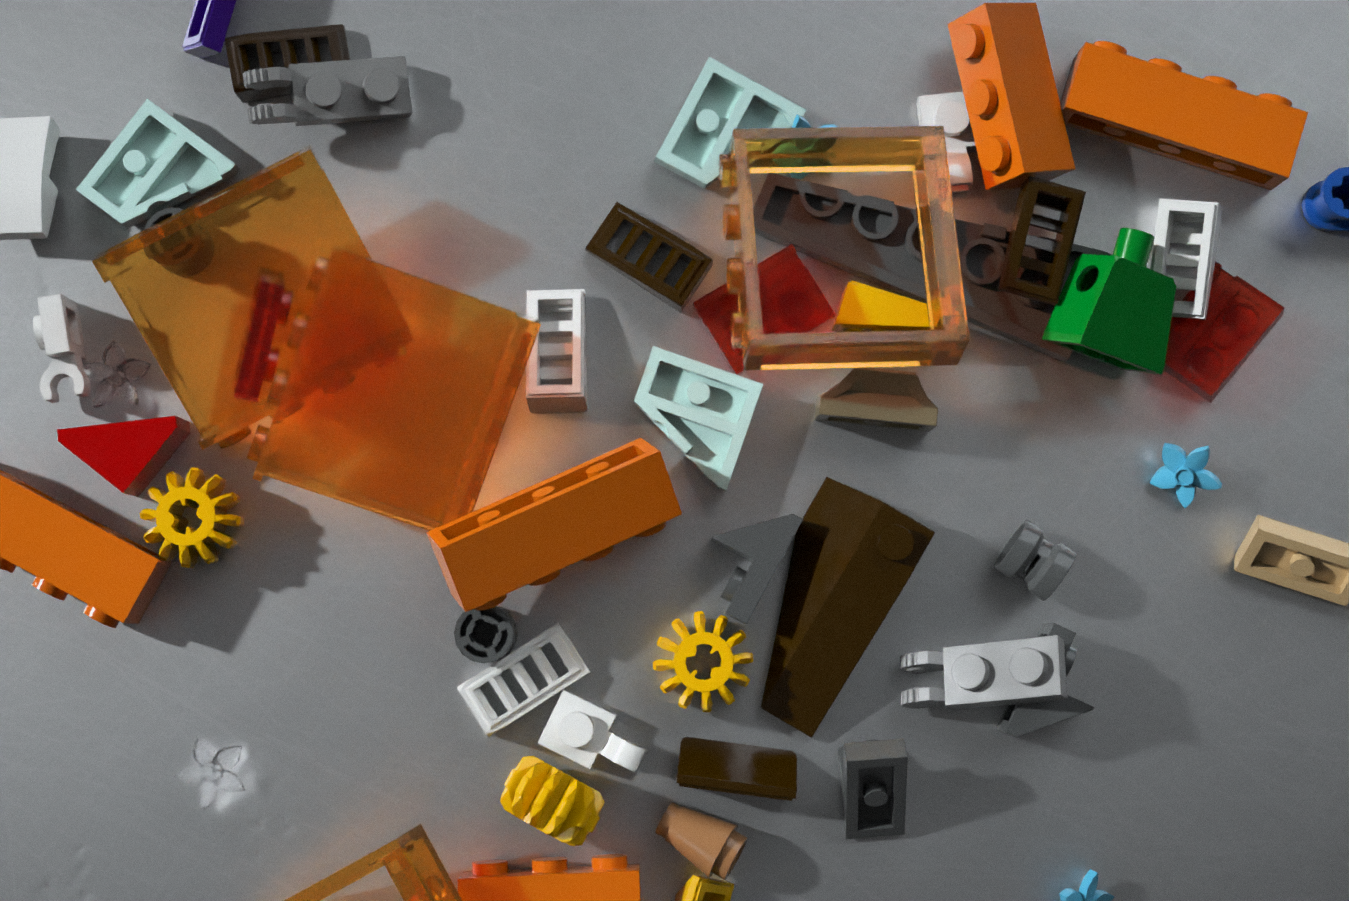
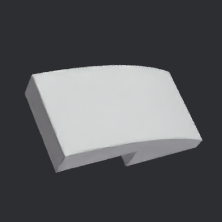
M51 116L0 118V240L48 238L58 195V189L49 178L60 133L59 127Z

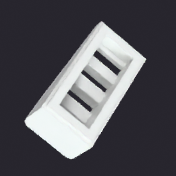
M1159 198L1151 270L1166 275L1167 266L1198 268L1197 279L1171 277L1174 279L1176 289L1195 290L1194 302L1174 300L1172 317L1206 320L1223 207L1219 202ZM1175 221L1203 223V233L1173 232ZM1171 243L1201 246L1200 256L1170 254Z
M585 289L527 291L526 401L531 413H581L587 411ZM573 312V320L540 321V313ZM573 336L572 342L541 343V337ZM541 360H572V366L541 367ZM571 383H572V385H544V386H542V384H571Z
M557 623L458 686L457 689L485 734L491 737L590 673V670L560 623ZM548 643L552 644L569 671L560 678L541 650ZM528 656H531L549 684L540 691L521 663ZM508 669L512 671L528 696L520 704L500 675ZM490 682L507 709V712L499 717L480 689V687Z

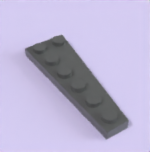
M768 173L747 222L746 230L919 302L958 313L962 320L1063 362L1067 361L1071 356V350L1042 340L1044 330L1055 308L1054 305L998 290L1010 236L1007 228L984 223V225L950 218L951 215L932 210L924 212L895 205L894 201L868 195L856 196L847 190ZM1040 236V238H1044L1055 242V239ZM1073 244L1061 292L1076 258L1081 254H1112ZM1024 246L1023 256L1051 263V253ZM1019 267L1016 278L1046 286L1048 275Z

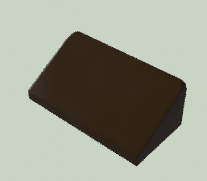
M684 737L680 742L676 783L681 787L792 801V799H796L797 756L791 750Z

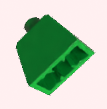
M1120 228L1113 255L1081 254L1076 258L1059 296L1058 304L1055 305L1044 330L1042 340L1122 370L1162 375L1165 367L1176 284L1173 278L1146 268L1155 237L1144 231Z

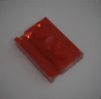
M793 244L785 247L692 304L693 309L698 313L732 373L736 375H741L833 320L836 316L811 273L798 257Z
M1215 261L1206 320L1172 317L1164 371L1211 403L1281 319L1285 307L1239 276H1232L1222 269L1221 264ZM1190 290L1181 301L1194 302L1195 290Z
M261 267L259 269L233 379L235 398L258 403L263 381L271 383L273 381L280 348L272 347V340L276 324L285 326L287 323L293 297V291L285 289L284 274L282 272Z

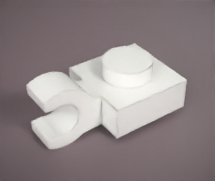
M963 91L921 95L917 99L916 106L923 158L940 156L945 195L968 192V184L973 183L972 166L968 153L977 152Z
M61 293L38 297L40 315L33 318L34 335L39 348L45 350L46 355L52 358L50 366L43 372L40 378L39 388L42 397L51 403L59 402L57 386L60 380L65 377L72 378L75 395L82 398L89 397L91 384L82 360L86 359L78 303Z
M567 690L562 691L538 741V744L589 769H592L598 755L601 754L609 760L635 772L647 750L610 731L616 720V714Z

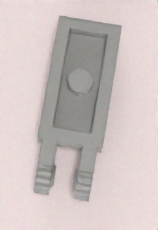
M405 56L290 64L288 68L269 67L248 70L243 73L245 88L262 90L290 86L292 104L264 103L247 109L250 124L295 122V126L407 118L413 113Z
M1058 635L943 647V652L919 651L916 653H905L900 656L901 671L922 674L944 670V688L915 687L902 691V707L911 709L948 707L952 710L1067 699L1064 639Z

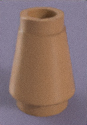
M674 802L666 809L655 831L656 834L665 838L666 842L708 878L715 874L724 880L727 879L748 840V837L737 832L738 825L684 806L681 807Z

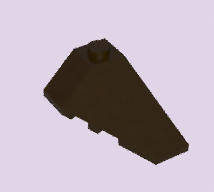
M828 477L825 478L795 534L793 553L760 707L811 738L900 595L935 534L933 530L888 504Z

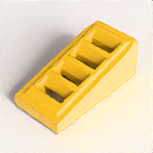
M852 280L847 283L842 293L831 331L843 334L943 337L950 336L958 328L961 317L958 316V313Z

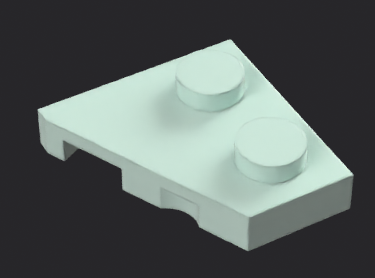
M709 57L658 151L654 162L705 189L792 128L796 115L798 114L803 117L806 109Z
M146 99L76 190L128 229L152 217L158 211L171 208L234 177L240 168L156 104Z
M653 346L634 399V404L717 489L726 491L763 384Z

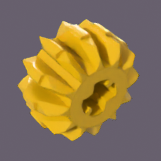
M190 468L186 481L177 472L171 471L167 473L168 493L154 486L148 490L150 498L159 503L157 510L146 508L142 509L139 513L141 519L156 522L157 526L144 534L145 541L151 544L164 541L159 549L158 557L164 561H171L179 554L181 566L184 568H194L199 554L207 564L217 563L219 561V554L215 543L227 549H233L237 544L232 536L225 533L227 526L242 527L244 525L243 517L227 514V510L235 507L241 501L239 495L234 492L221 495L226 479L215 474L205 483L204 471L199 468ZM187 507L197 509L196 515L202 520L198 529L187 527L189 521L183 516Z
M697 611L694 613L693 618L696 633L689 634L685 624L677 618L672 621L671 625L683 640L677 645L668 638L662 636L658 638L657 645L664 650L674 652L673 660L658 659L653 661V669L655 671L675 670L676 675L665 680L660 685V689L666 694L682 682L686 687L678 701V705L681 708L686 709L691 703L694 691L701 692L700 705L702 711L711 712L713 703L710 691L717 689L721 699L727 705L732 704L735 698L724 685L726 681L730 679L743 687H747L750 682L746 675L732 671L733 664H749L754 659L752 653L732 654L730 649L746 638L743 630L734 632L724 640L720 636L727 626L728 618L724 615H719L715 620L712 632H705L706 618L704 612ZM700 644L711 646L708 652L713 654L716 651L720 659L719 666L711 667L709 677L704 679L696 678L697 670L693 669L689 672L686 666V657L695 656L696 646Z
M535 756L522 757L517 767L511 770L504 783L505 788L500 797V802L505 811L570 846L582 845L589 833H593L601 818L599 814L605 803L599 791Z

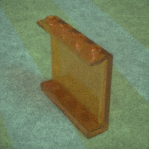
M311 145L98 253L92 261L104 283L109 280L111 281L200 433L198 443L202 450L215 443H218L220 449L238 443L251 434L252 431L249 428L251 424L267 416H270L273 422L288 417L303 407L304 404L301 398L322 388L324 394H330L345 387L356 378L353 371L374 361L376 367H381L397 360L408 351L405 344L414 340L409 325Z
M334 246L330 259L320 255L317 256L306 289L316 292L317 296L310 316L300 312L297 313L286 346L296 349L297 353L290 372L278 368L266 403L278 406L270 428L258 425L246 458L258 462L252 479L261 481L264 475L428 531L473 512L541 324L536 318Z

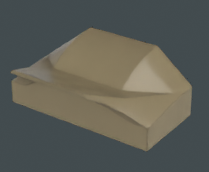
M855 366L840 383L816 398L814 420L929 432L937 426L938 408L927 397L915 372Z

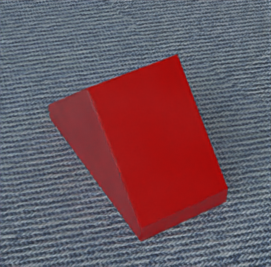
M178 416L57 429L58 442L122 493L136 497L142 494L191 433L190 422Z

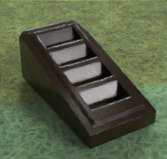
M344 25L257 32L226 37L225 46L235 94L242 103L291 94L290 86L262 90L245 88L243 73L250 70L248 58L258 56L260 68L274 67L272 53L282 52L284 66L288 68L290 64H298L295 49L306 48L308 63L321 62L318 45L329 43L332 61L351 60Z
M1029 176L1021 184L998 290L1054 306L1058 304L1086 191ZM1035 205L1061 212L1059 221L1033 214ZM1029 226L1057 233L1055 242L1029 235ZM1024 246L1051 253V263L1023 256ZM1019 267L1048 275L1047 285L1016 278Z
M618 202L615 203L585 248L586 252L679 313L683 311L713 265L711 257ZM624 222L632 227L617 252L614 253L606 247ZM644 235L651 241L634 265L626 260L640 237ZM660 247L670 253L653 276L645 270ZM679 259L688 264V267L675 286L672 287L666 284L665 280Z

